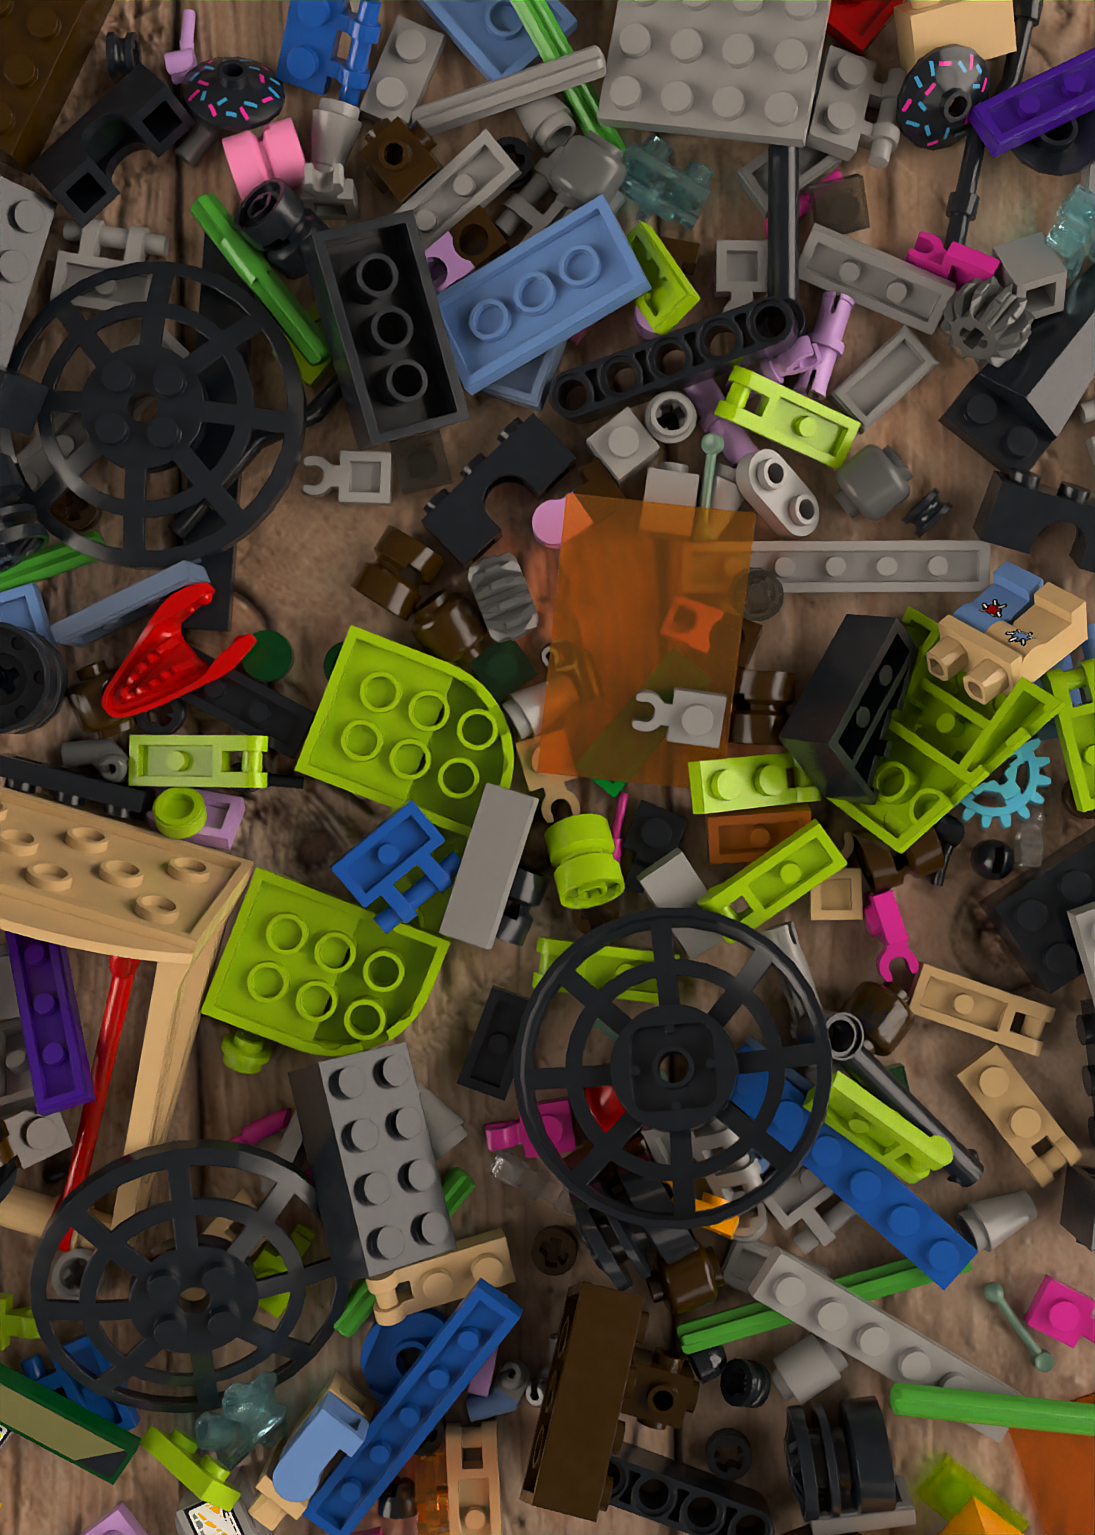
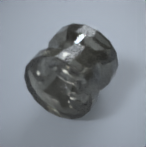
M748 567L740 570L732 577L728 585V599L733 609L742 617L750 621L762 622L772 618L779 612L784 602V590L782 583L774 574L760 567Z

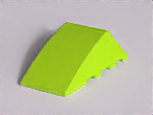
M909 605L901 622L906 625L905 630L918 647L919 653L902 712L893 711L885 738V740L893 743L889 758L880 757L872 787L879 789L876 804L869 805L827 798L901 854L1067 706L1063 701L1023 676L1008 696L1000 693L985 705L971 698L965 691L963 676L967 673L960 670L946 681L935 677L928 670L926 653L940 641L938 623Z

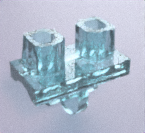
M650 135L641 145L632 141L623 156L627 175L620 187L627 191L626 196L641 205L635 219L638 222L647 223L654 213L668 222L673 219L692 230L699 220L711 193L709 185L713 176L712 170L698 161L689 162L683 172L668 163L672 153L669 144L655 135Z
M1079 183L1061 203L1056 214L1060 219L1054 224L1045 241V244L1065 256L1063 265L1067 269V278L1071 281L1078 275L1084 257L1088 255L1095 263V194Z
M262 1371L250 1384L234 1382L224 1392L222 1399L223 1411L221 1413L205 1411L195 1421L197 1447L202 1450L215 1451L217 1460L230 1471L258 1444L265 1447H274L285 1438L288 1432V1424L285 1418L287 1409L283 1404L277 1403L274 1395V1387L278 1382L276 1373Z

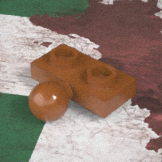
M808 803L707 813L706 831L709 865L745 862L751 864L811 822V809Z

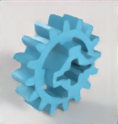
M1039 738L1027 743L1025 742L1000 765L1001 767L1005 763L1011 762L999 778L1002 785H999L995 780L988 783L983 782L953 807L955 808L960 805L964 809L961 815V822L965 824L975 815L980 817L981 830H987L992 819H998L999 825L1004 830L1011 826L1010 815L1015 814L1023 822L1030 817L1029 810L1025 805L1026 803L1038 807L1042 805L1045 799L1036 792V788L1048 787L1051 784V778L1039 774V770L1050 763L1049 757H1036L1034 751L1041 743ZM1025 763L1027 783L1021 794V789L1015 780L1017 769ZM979 796L995 798L1000 806L1003 805V807H986L979 805L973 800Z

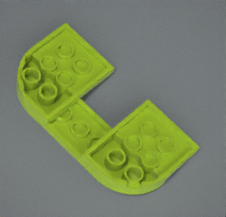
M350 625L294 770L391 807L390 815L409 799L413 800L445 839L441 845L430 853L433 859L439 863L453 851L462 860L486 782L510 789L514 769V751L510 729L501 708L490 692L472 675L448 662ZM416 865L393 885L402 895L425 874ZM256 867L200 1013L296 1050L319 1056H347L376 1047L388 1040L391 1041L403 1032L419 1015L433 989L452 937L439 933L454 884L443 894L437 891L415 910L418 915L410 922L405 924L402 921L386 934L373 919L389 906L381 895L364 908L358 900L355 903L267 868ZM456 876L451 879L453 883H455Z

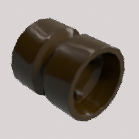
M388 525L374 547L377 559L375 562H365L350 586L407 622L422 599L418 591L419 587L432 583L445 560L411 536Z
M763 670L729 671L728 700L735 704V710L727 714L726 743L784 746L778 736L790 716L786 712L787 706L795 702L796 674Z
M933 826L902 854L896 851L897 855L893 857L890 851L894 849L865 827L851 832L858 863L869 887L875 894L902 885L907 874L918 879L940 871L945 867L942 848Z

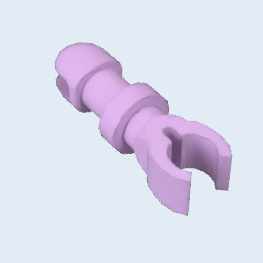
M808 335L797 338L792 347L780 353L778 357H769L761 360L760 367L754 369L753 372L778 384H782L784 376L808 371L819 365L823 360L817 343L811 344ZM729 381L725 385L726 392H729L732 385ZM751 391L748 400L755 397L757 393Z

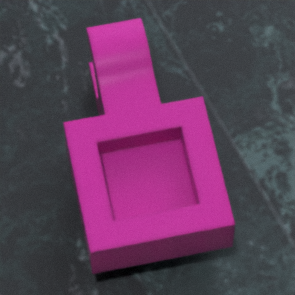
M928 232L919 233L915 248L909 249L905 260L910 264L955 282V291H959L965 283L970 282L975 276L984 281L992 276L995 277L1001 262L996 258L955 241L951 243L946 251L942 241L934 234Z
M889 889L878 894L873 893L872 890L865 892L864 896L868 906L863 907V921L871 937L878 935L879 941L883 943V948L876 959V970L879 976L886 982L893 980L889 964L896 957L904 959L908 972L912 974L918 972V960L908 946L907 940L909 938L893 890Z
M568 1097L537 1101V1107L546 1132L559 1153L575 1151L576 1147ZM520 1113V1119L485 1124L488 1151L507 1149L523 1143L525 1158L539 1156L528 1138Z
M1046 1274L1023 1318L1029 1326L1073 1349L1081 1335L1095 1344V1316L1091 1315L1095 1308V1300Z

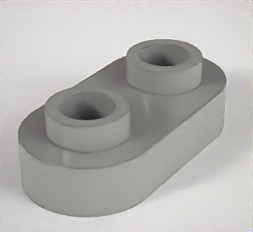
M763 449L744 455L736 468V483L742 496L781 538L793 539L811 534L819 521V505L810 489L774 450Z

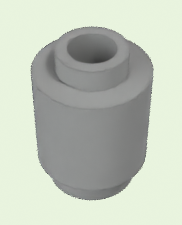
M810 1333L772 1359L777 1369L771 1372L770 1376L786 1401L795 1396L802 1405L841 1379L842 1377L839 1373L848 1368L849 1364L839 1348L821 1337L815 1336L814 1333Z

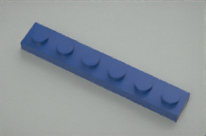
M744 1040L735 1049L736 1053L755 1051ZM769 1071L738 1075L736 1089L731 1100L753 1120L757 1117L766 1096ZM785 1078L781 1103L772 1124L766 1132L791 1152L800 1139L811 1112L802 1107L806 1096ZM823 1123L814 1147L802 1164L939 1287L945 1290L978 1253L977 1249L885 1166L829 1125Z
M480 1277L373 1415L363 1444L352 1457L346 1453L342 1455L310 1497L308 1506L302 1515L329 1535H350L517 1323L523 1308Z

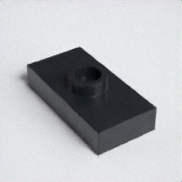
M492 985L457 1084L505 1101L514 1075V1051L519 1026L530 998Z

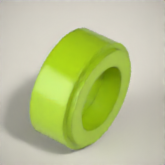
M169 788L159 794L153 803L152 813L156 827L163 835L169 838L184 839L198 833L206 823L207 811L204 799L193 788Z

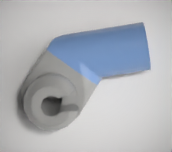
M518 1360L504 1362L500 1366L491 1390H489L488 1397L475 1394L466 1396V1405L471 1422L512 1412L518 1408L530 1382V1372L523 1362Z

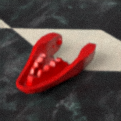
M207 582L186 586L170 595L151 617L136 644L107 685L102 696L101 704L103 709L114 718H125L164 705L232 671L251 651L257 639L252 633L238 635L234 639V643L224 650L212 664L204 662L185 641L181 633V624L202 605H208L212 601L215 589Z

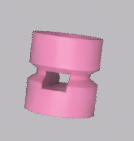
M291 117L264 125L262 136L257 137L248 130L222 139L225 155L242 202L254 188L271 178H281L292 190L301 188V179H304V165L307 162Z

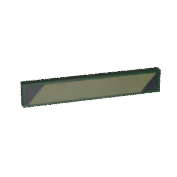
M0 1363V1425L114 1485L136 1453L142 1438Z

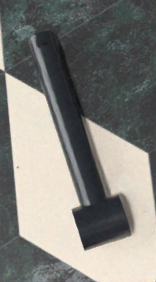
M769 144L768 297L781 298L789 304L798 322L799 333L797 338L806 336L808 333L805 314L799 304V147ZM779 314L769 315L761 322L759 330L763 337H776L769 332V327L773 319L779 316Z
M821 1008L826 1020L827 1029L831 1024L833 1027V1036L830 1040L832 1059L863 1089L889 1108L895 1110L900 1116L929 1137L939 1135L949 1142L953 1150V1160L950 1164L943 1167L950 1175L947 1178L948 1181L958 1183L962 1187H970L975 1184L984 1172V1166L979 1161L977 1151L967 1149L962 1143L957 1141L955 1136L863 1045L864 1030L861 1022L854 1015ZM805 1013L800 1017L796 1028L799 1045L814 1043L811 1026Z

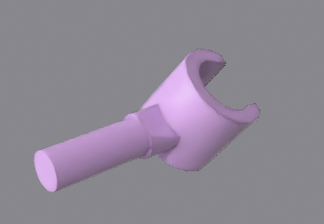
M190 9L183 11L180 39L181 50L164 53L168 73L171 74L173 84L183 83L187 73L198 65L193 43L196 13Z

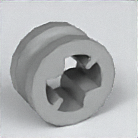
M745 1191L735 1192L731 1201L745 1195ZM763 1202L750 1210V1214H753L755 1211L758 1212V1217L750 1219V1227L740 1228L738 1223L733 1237L734 1241L738 1243H751L764 1235L768 1225V1216Z

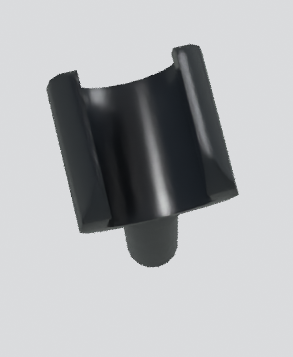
M237 762L231 767L241 768L242 762ZM267 772V787L303 789L304 787L303 776L271 774V772ZM260 788L231 789L239 793L255 792Z
M948 813L933 825L938 840L942 842L941 848L945 861L944 869L932 874L930 883L936 886H943L950 855H952L953 849L961 843L965 834L964 826L959 819Z

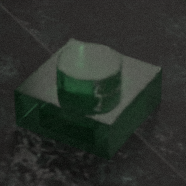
M508 640L502 643L495 642L469 663L498 704L506 699L508 694L516 692L539 675L515 640Z

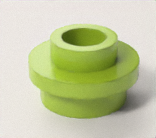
M239 1029L234 1033L226 1034L222 1039V1061L234 1071L255 1074L260 1072L262 1066L270 1061L272 1048L265 1041V1037Z

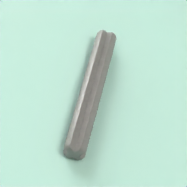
M593 45L423 104L411 111L412 123L417 120L432 136L602 78L607 72L604 55L598 46Z

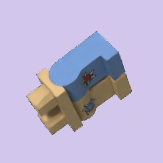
M1005 561L993 572L994 583L972 603L963 604L952 616L948 614L938 623L940 641L926 653L928 670L942 681L949 680L960 670L967 673L963 676L965 691L971 698L983 705L1000 693L1008 696L1022 676L1031 682L1036 681L1088 639L1085 600L1050 582L1043 585L1042 578L1009 561Z
M336 1371L295 1423L289 1433L288 1440L286 1441L280 1437L271 1449L255 1486L260 1493L251 1503L248 1510L249 1514L271 1531L275 1529L287 1513L298 1520L307 1508L310 1497L318 1487L323 1469L337 1451L341 1449L348 1456L352 1457L365 1441L376 1401Z

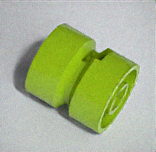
M592 813L579 814L562 819L546 830L544 838L551 866L557 868L554 872V878L561 905L571 909L592 908L608 903L623 893L625 883L620 864L613 858L612 853L615 850L608 820L605 817Z

